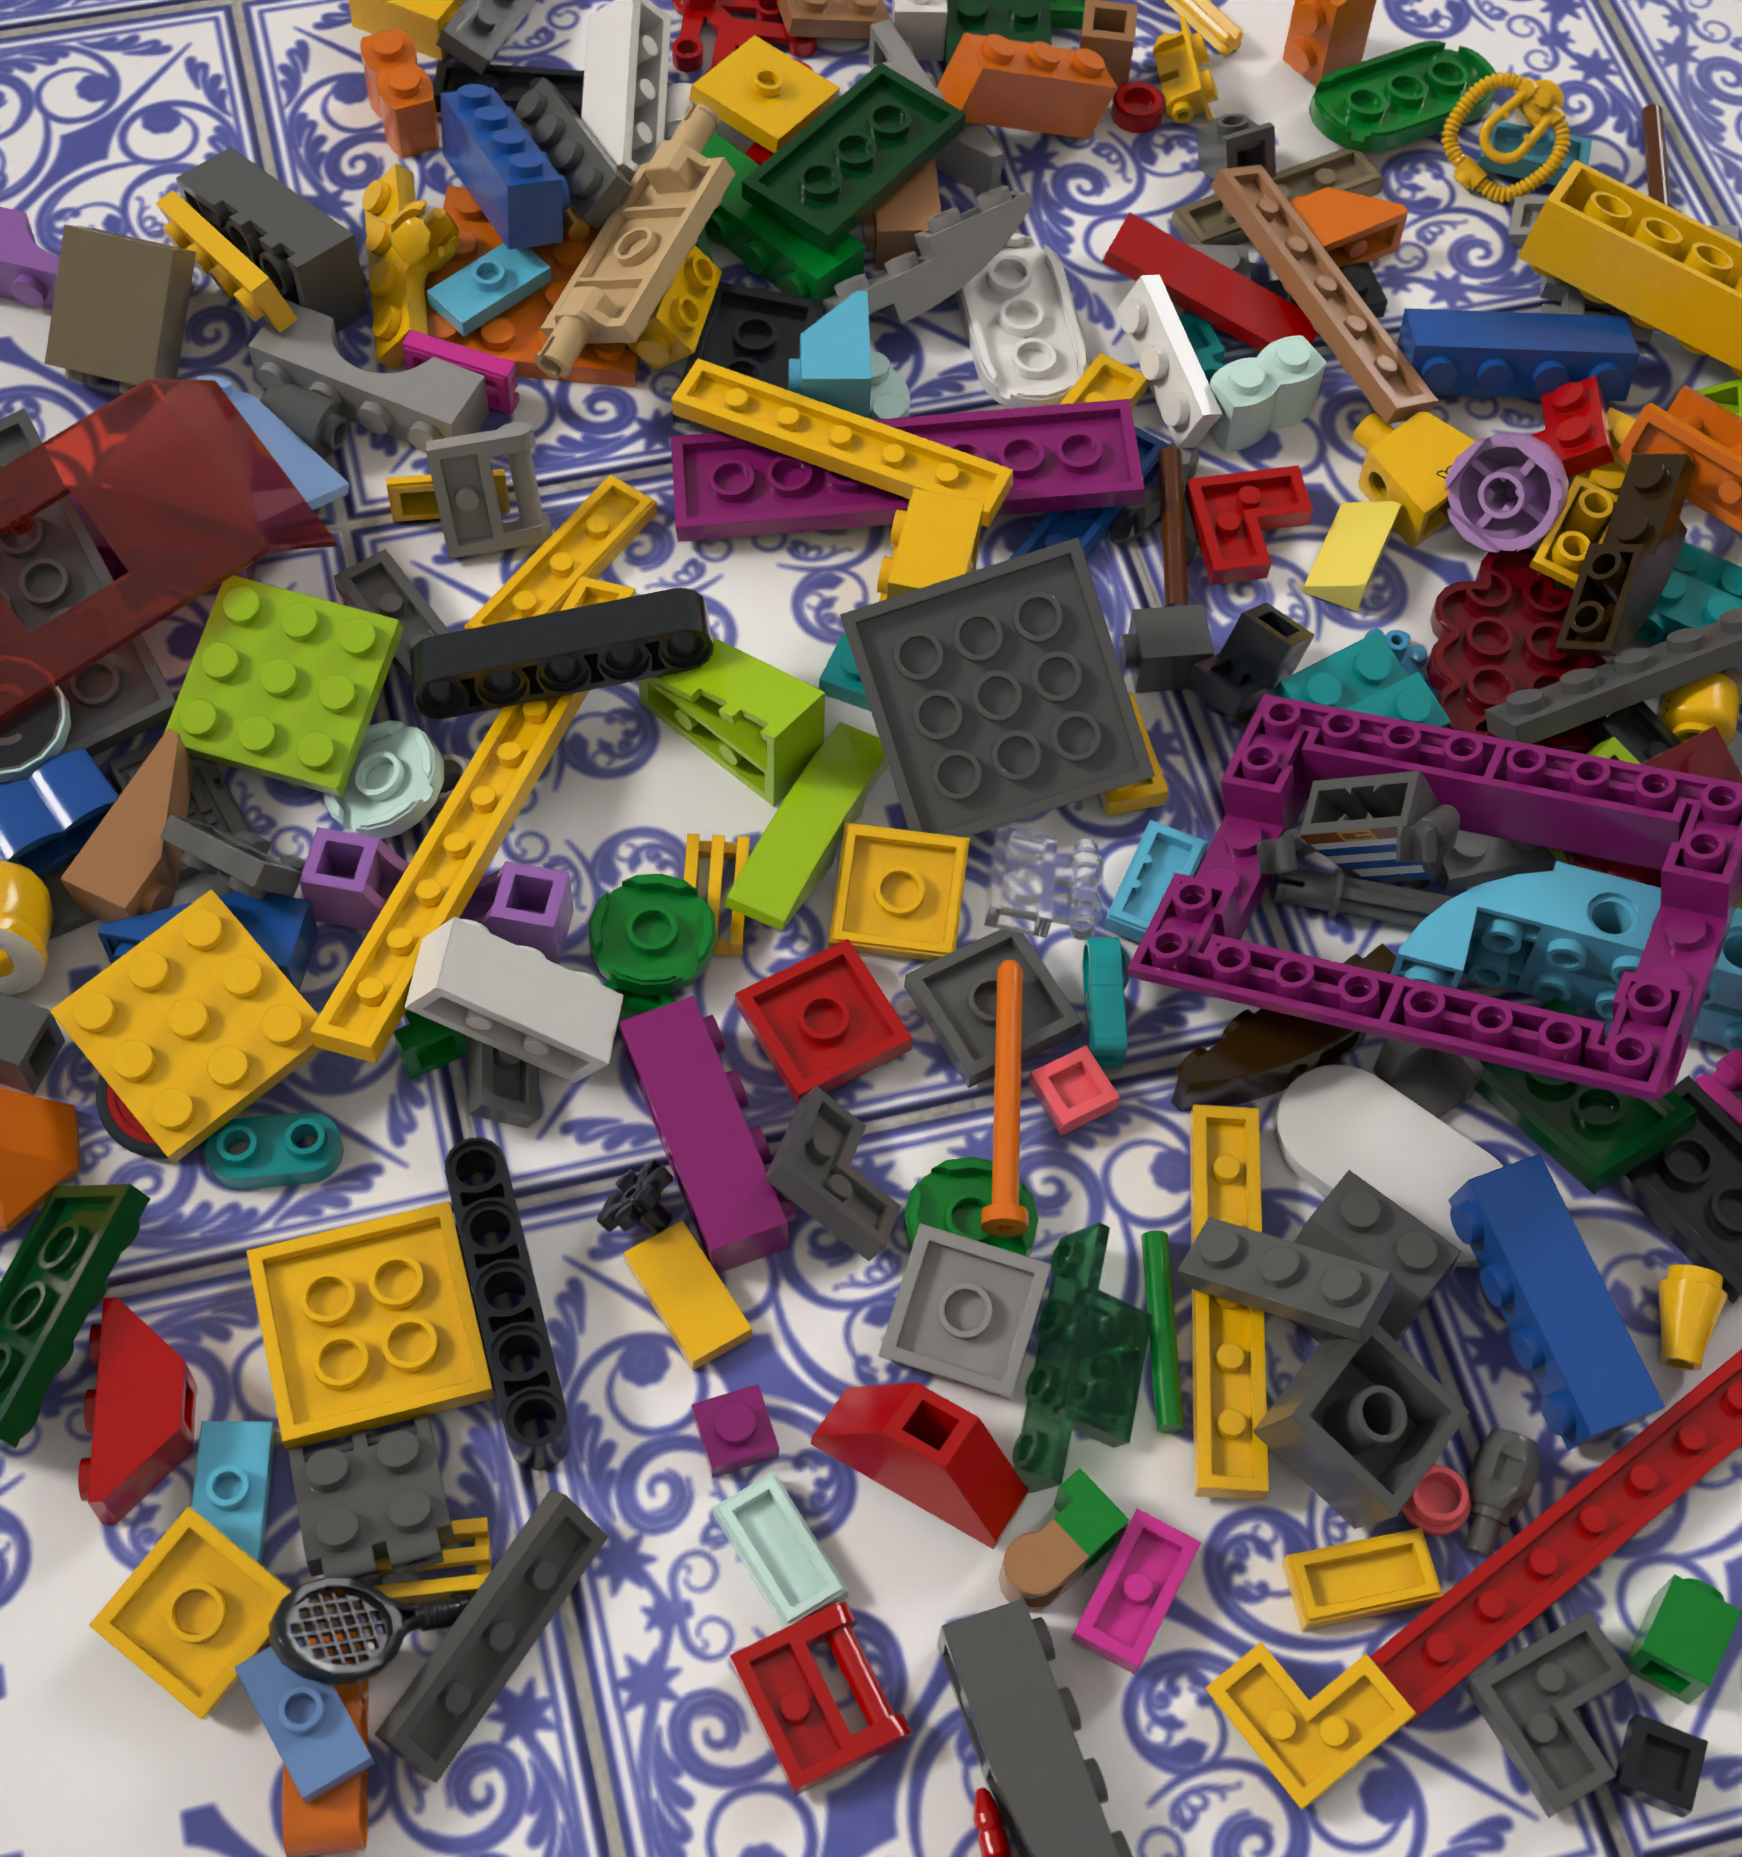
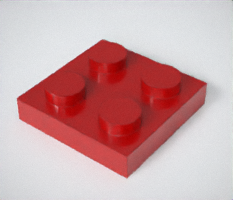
M849 939L735 993L737 1009L797 1106L800 1100L815 1086H818L827 1093L912 1050V1036Z

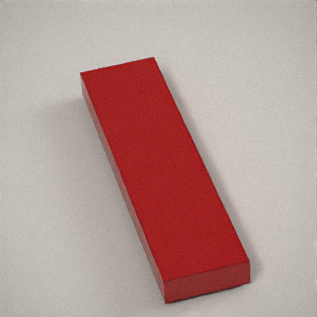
M1130 212L1102 260V263L1136 282L1143 275H1160L1173 303L1260 352L1272 342L1289 336H1304L1312 345L1317 335L1312 323L1298 306Z

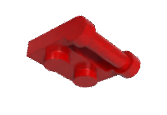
M847 1602L831 1605L730 1655V1664L794 1797L873 1756L887 1753L901 1746L914 1735L904 1714H895L852 1629L856 1626L857 1621ZM827 1642L869 1726L854 1735H851L809 1648L819 1643Z

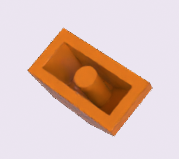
M1325 187L1306 196H1297L1289 201L1338 267L1367 261L1371 262L1398 251L1409 213L1403 204L1330 187Z

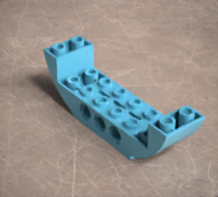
M1558 861L1555 862L1552 871L1515 874L1483 883L1448 900L1421 921L1399 948L1391 975L1457 989L1460 978L1464 977L1484 987H1502L1532 995L1544 1003L1558 996L1570 1006L1596 1012L1601 1017L1612 1020L1613 1000L1624 971L1636 973L1660 908L1661 888ZM1740 908L1735 910L1691 1037L1724 1046L1729 1051L1735 1049L1742 1051V909Z

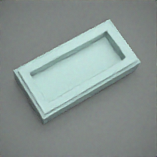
M774 1471L713 1507L715 1519L783 1629L848 1598L847 1587Z

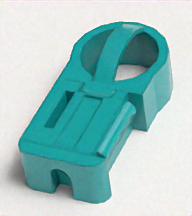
M1086 937L1083 946L1082 975L1085 1011L1087 1014L1088 1046L1102 1069H1121L1127 1052L1124 990L1129 981L1127 968L1130 962L1127 952L1121 946L1118 937ZM1122 961H1123V965H1124V968H1125V979H1124V981H1123V972H1122Z

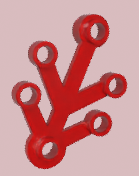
M672 0L674 10L683 16L679 38L672 44V63L681 72H694L703 65V44L699 39L704 20L717 32L711 67L704 75L754 35L767 43L786 44L787 51L799 58L809 57L816 52L817 37L788 36L777 5L778 0ZM728 12L755 14V20L735 19ZM798 61L799 63L813 71V69L808 64L802 61Z

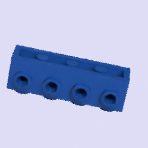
M468 84L461 86L455 92L440 93L443 156L507 248L510 250L563 243V210H567L570 204L567 181L551 165L547 153L541 152L535 144L530 131L524 129L516 119L512 107L507 106L493 87L489 88L480 84Z
M1405 308L1397 342L1398 348L1435 397L1439 395L1471 396L1481 400H1488L1494 397H1511L1541 402V395L1555 391L1564 384L1580 382L1596 376L1603 392L1604 401L1626 402L1640 355L1626 316Z
M1539 1153L1474 1177L1462 1185L1448 1199L1451 1205L1450 1217L1453 1228L1459 1239L1464 1244L1470 1245L1481 1268L1480 1282L1482 1289L1490 1303L1500 1308L1511 1331L1510 1344L1513 1354L1524 1370L1530 1371L1542 1396L1541 1410L1543 1417L1552 1432L1562 1437L1567 1450H1572L1640 1423L1663 1409L1665 1406L1541 1154Z

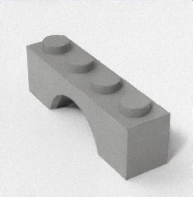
M288 300L285 301L298 320L281 333L266 321L248 345L257 384L263 386L266 390L273 384L284 386L290 383L327 397L343 405L344 417L348 420L363 425L373 433L387 434L410 443L426 453L425 441L477 433L489 415L485 376L436 357H432L415 368L397 373H374L362 370L348 363L340 355L332 317Z

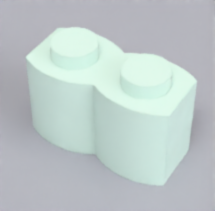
M1298 335L1272 342L1259 353L1257 358H1243L1223 366L1213 375L1210 381V388L1222 415L1208 433L1223 451H1237L1259 442L1268 433L1269 429L1285 428L1302 421L1315 407L1326 361L1304 336Z

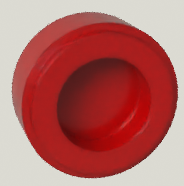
M1145 82L1123 84L1113 96L1111 107L1112 120L1118 127L1131 133L1150 132L1156 129L1162 122L1165 98L1162 92L1151 84Z

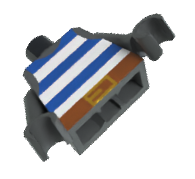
M1420 771L1316 780L1312 783L1303 823L1286 831L1282 837L1257 842L1260 875L1297 871V859L1318 852L1326 856L1353 878L1378 883L1406 881L1412 888H1425L1432 884L1440 874L1444 855L1449 854L1454 849L1460 827V815L1455 807L1448 804L1440 805L1425 776Z

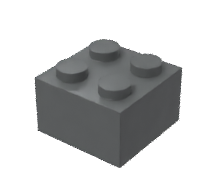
M1377 1324L1367 1344L1327 1332L1254 1429L1253 1433L1354 1529L1397 1516L1470 1411Z

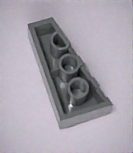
M230 147L176 177L180 197L264 272L285 300L332 317L336 332L368 314L364 291L368 286V282L360 267L355 235L261 169L257 164L251 162Z

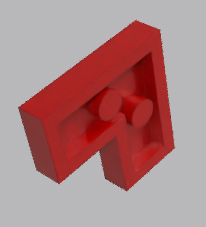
M1596 376L1580 382L1564 384L1555 391L1541 395L1545 430L1532 434V436L1552 448L1563 462L1567 478L1615 462L1604 396Z
M1299 465L1187 479L1184 491L1211 585L1268 578L1271 561L1261 531L1309 525L1313 513Z

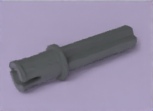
M1298 868L1297 871L1276 874L1274 883L1278 884L1277 888H1273L1272 902L1325 910L1329 918H1335L1337 913L1417 927L1421 921L1445 902L1454 898V896L1345 877L1344 870L1336 869L1334 874Z

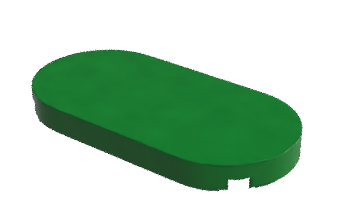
M1435 40L1420 42L1323 76L1317 84L1311 99L1310 117L1316 128L1324 136L1341 146L1364 152L1387 151L1444 131L1443 126L1447 124L1446 119L1450 118L1449 113L1453 112V107H1457L1456 103L1460 102V97H1464V92H1469V87H1473L1474 83H1479L1480 79H1484L1485 76L1491 77V74H1496V72L1482 55L1470 48L1459 46L1458 52L1445 49L1447 42ZM1496 90L1489 91L1488 94L1485 93L1484 97L1477 100V104H1473L1474 107L1470 109V113H1466L1467 117L1463 118L1464 122L1461 124L1484 116L1492 106Z

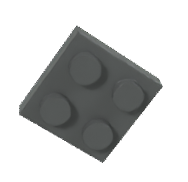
M1016 922L905 975L904 988L968 1088L995 1075L997 969L1004 960H1015L1023 969L1021 1062L1079 1034L1081 1030L1082 1020Z

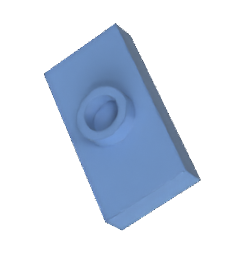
M301 1640L296 1641L300 1647H304ZM271 1646L234 1667L306 1805L375 1764L333 1685H325L300 1677L281 1663ZM313 1652L315 1658L318 1659L317 1654Z

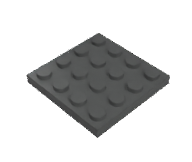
M1079 537L840 614L910 831L968 837L1155 776Z

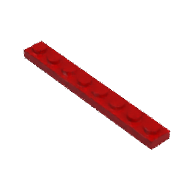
M1742 1349L1369 1656L1415 1711L1416 1716L1405 1724L1406 1728L1742 1446Z

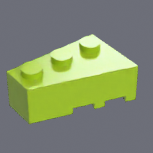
M713 636V654L709 661L701 667L638 680L640 704L773 807L789 793L812 757L824 743V691Z

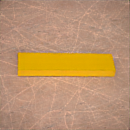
M610 474L467 622L464 630L560 611L580 576L597 579L657 515V501Z

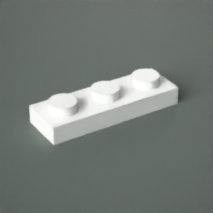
M1160 275L1140 276L1116 312L1139 361L1142 374L1148 379V384L1161 411L1162 419L1167 425L1178 449L1194 448L1222 415V412Z

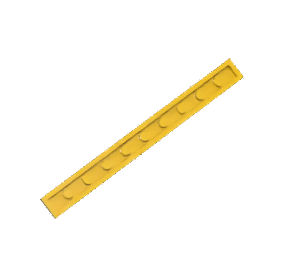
M580 576L560 611L636 596V590L632 587ZM589 690L502 707L311 1028L310 1032L315 1047L372 1063L378 1061L407 1010L405 1009V1004L422 938L453 917L459 919Z

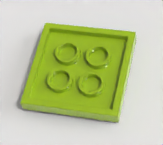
M226 573L165 732L167 729H171L179 733L191 756L343 797L404 628L398 619Z

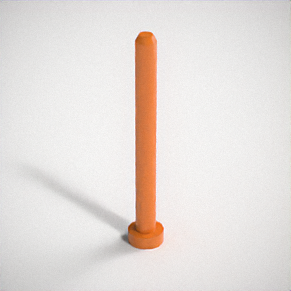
M1004 960L997 969L992 1204L985 1206L981 1210L982 1231L998 1237L1022 1235L1028 1231L1029 1223L1028 1210L1019 1205L1023 969L1015 960Z

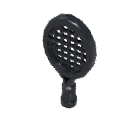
M320 1578L299 1585L281 1600L269 1623L270 1645L281 1663L302 1678L325 1685L355 1684L375 1677L397 1656L402 1642L408 1633L418 1629L426 1632L428 1630L452 1627L472 1597L468 1593L451 1594L447 1599L420 1602L417 1606H405L389 1598L370 1584L350 1578ZM323 1598H329L330 1601H324ZM316 1599L317 1603H310L311 1600ZM358 1603L361 1610H355L353 1604ZM346 1605L348 1612H342L340 1606ZM332 1607L335 1614H328L326 1608ZM319 1609L321 1616L315 1617L313 1610ZM306 1611L308 1618L302 1619L299 1612ZM374 1614L378 1621H373L371 1615ZM364 1616L366 1623H360L358 1617ZM350 1618L353 1625H346L344 1619ZM337 1620L339 1627L333 1628L331 1621ZM324 1622L326 1629L320 1630L318 1623ZM304 1625H311L312 1631L306 1632ZM291 1627H297L299 1633L292 1634ZM381 1627L383 1634H378L376 1628ZM368 1629L371 1636L365 1637L362 1630ZM355 1631L357 1638L351 1639L349 1632ZM342 1633L344 1640L338 1641L336 1634ZM322 1636H329L330 1642L324 1643ZM315 1638L317 1645H311L309 1639ZM301 1640L304 1647H300L296 1641ZM373 1642L375 1649L369 1650L367 1643ZM360 1644L362 1651L356 1652L354 1645ZM341 1647H347L349 1653L342 1654ZM333 1649L335 1656L329 1657L327 1650ZM320 1651L322 1658L316 1659L313 1652ZM359 1658H365L366 1661L360 1663ZM351 1660L352 1664H346L345 1661Z

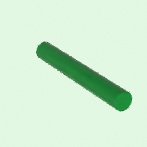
M1149 1231L1141 1235L1156 1429L1161 1433H1176L1184 1429L1169 1240L1168 1234L1164 1231Z

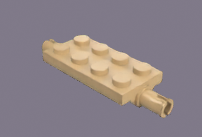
M694 104L690 105L671 139L663 140L650 162L640 165L630 181L633 188L608 217L540 329L548 339L541 351L535 356V363L548 376L559 378L561 375L562 378H566L570 374L571 368L585 344L636 342L638 337L647 328L649 318L663 295L672 286L673 278L688 253L697 244L698 236L713 211L722 202L723 194L736 174L725 157L706 158L701 155L714 131L720 126L718 115L709 106L704 104H697L696 107Z

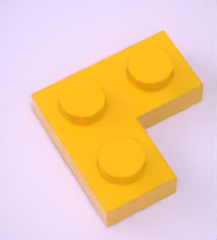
M1262 1642L1258 1643L1205 1688L1302 1811L1416 1716L1415 1711L1367 1653L1310 1701Z

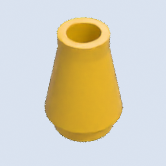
M1676 1264L1669 1266L1666 1279L1658 1282L1661 1329L1659 1361L1662 1364L1686 1371L1701 1370L1704 1353L1728 1297V1294L1722 1290L1724 1278L1721 1274L1700 1266Z

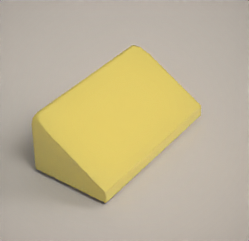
M1394 501L1341 503L1302 592L1357 612L1393 532L1402 503Z

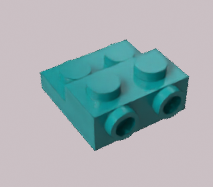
M1683 542L1663 592L1643 626L1634 637L1643 642L1656 645L1667 641V636L1674 631L1685 628L1704 627L1719 621L1721 614L1729 610L1742 608V567Z
M1380 631L1282 679L1274 689L1278 697L1446 728L1451 722L1420 672L1418 671L1410 676L1407 675Z

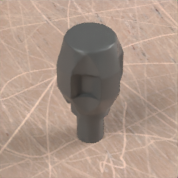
M1494 1428L1478 1449L1469 1474V1496L1472 1503L1470 1514L1474 1516L1464 1546L1465 1550L1484 1558L1492 1556L1501 1527H1508L1510 1519L1516 1517L1532 1495L1540 1470L1539 1445L1534 1440L1510 1430Z

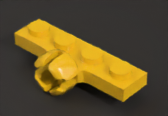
M396 163L379 180L376 179L369 184L362 200V207L365 211L367 235L365 246L368 251L369 290L372 298V332L375 335L376 360L378 363L394 370L405 361L402 343L409 331L414 330L428 335L424 294L425 278L429 272L440 270L458 252L460 245L458 227L444 209L433 208L423 219L419 218L426 212L425 207L428 204L426 200L416 201L413 172Z

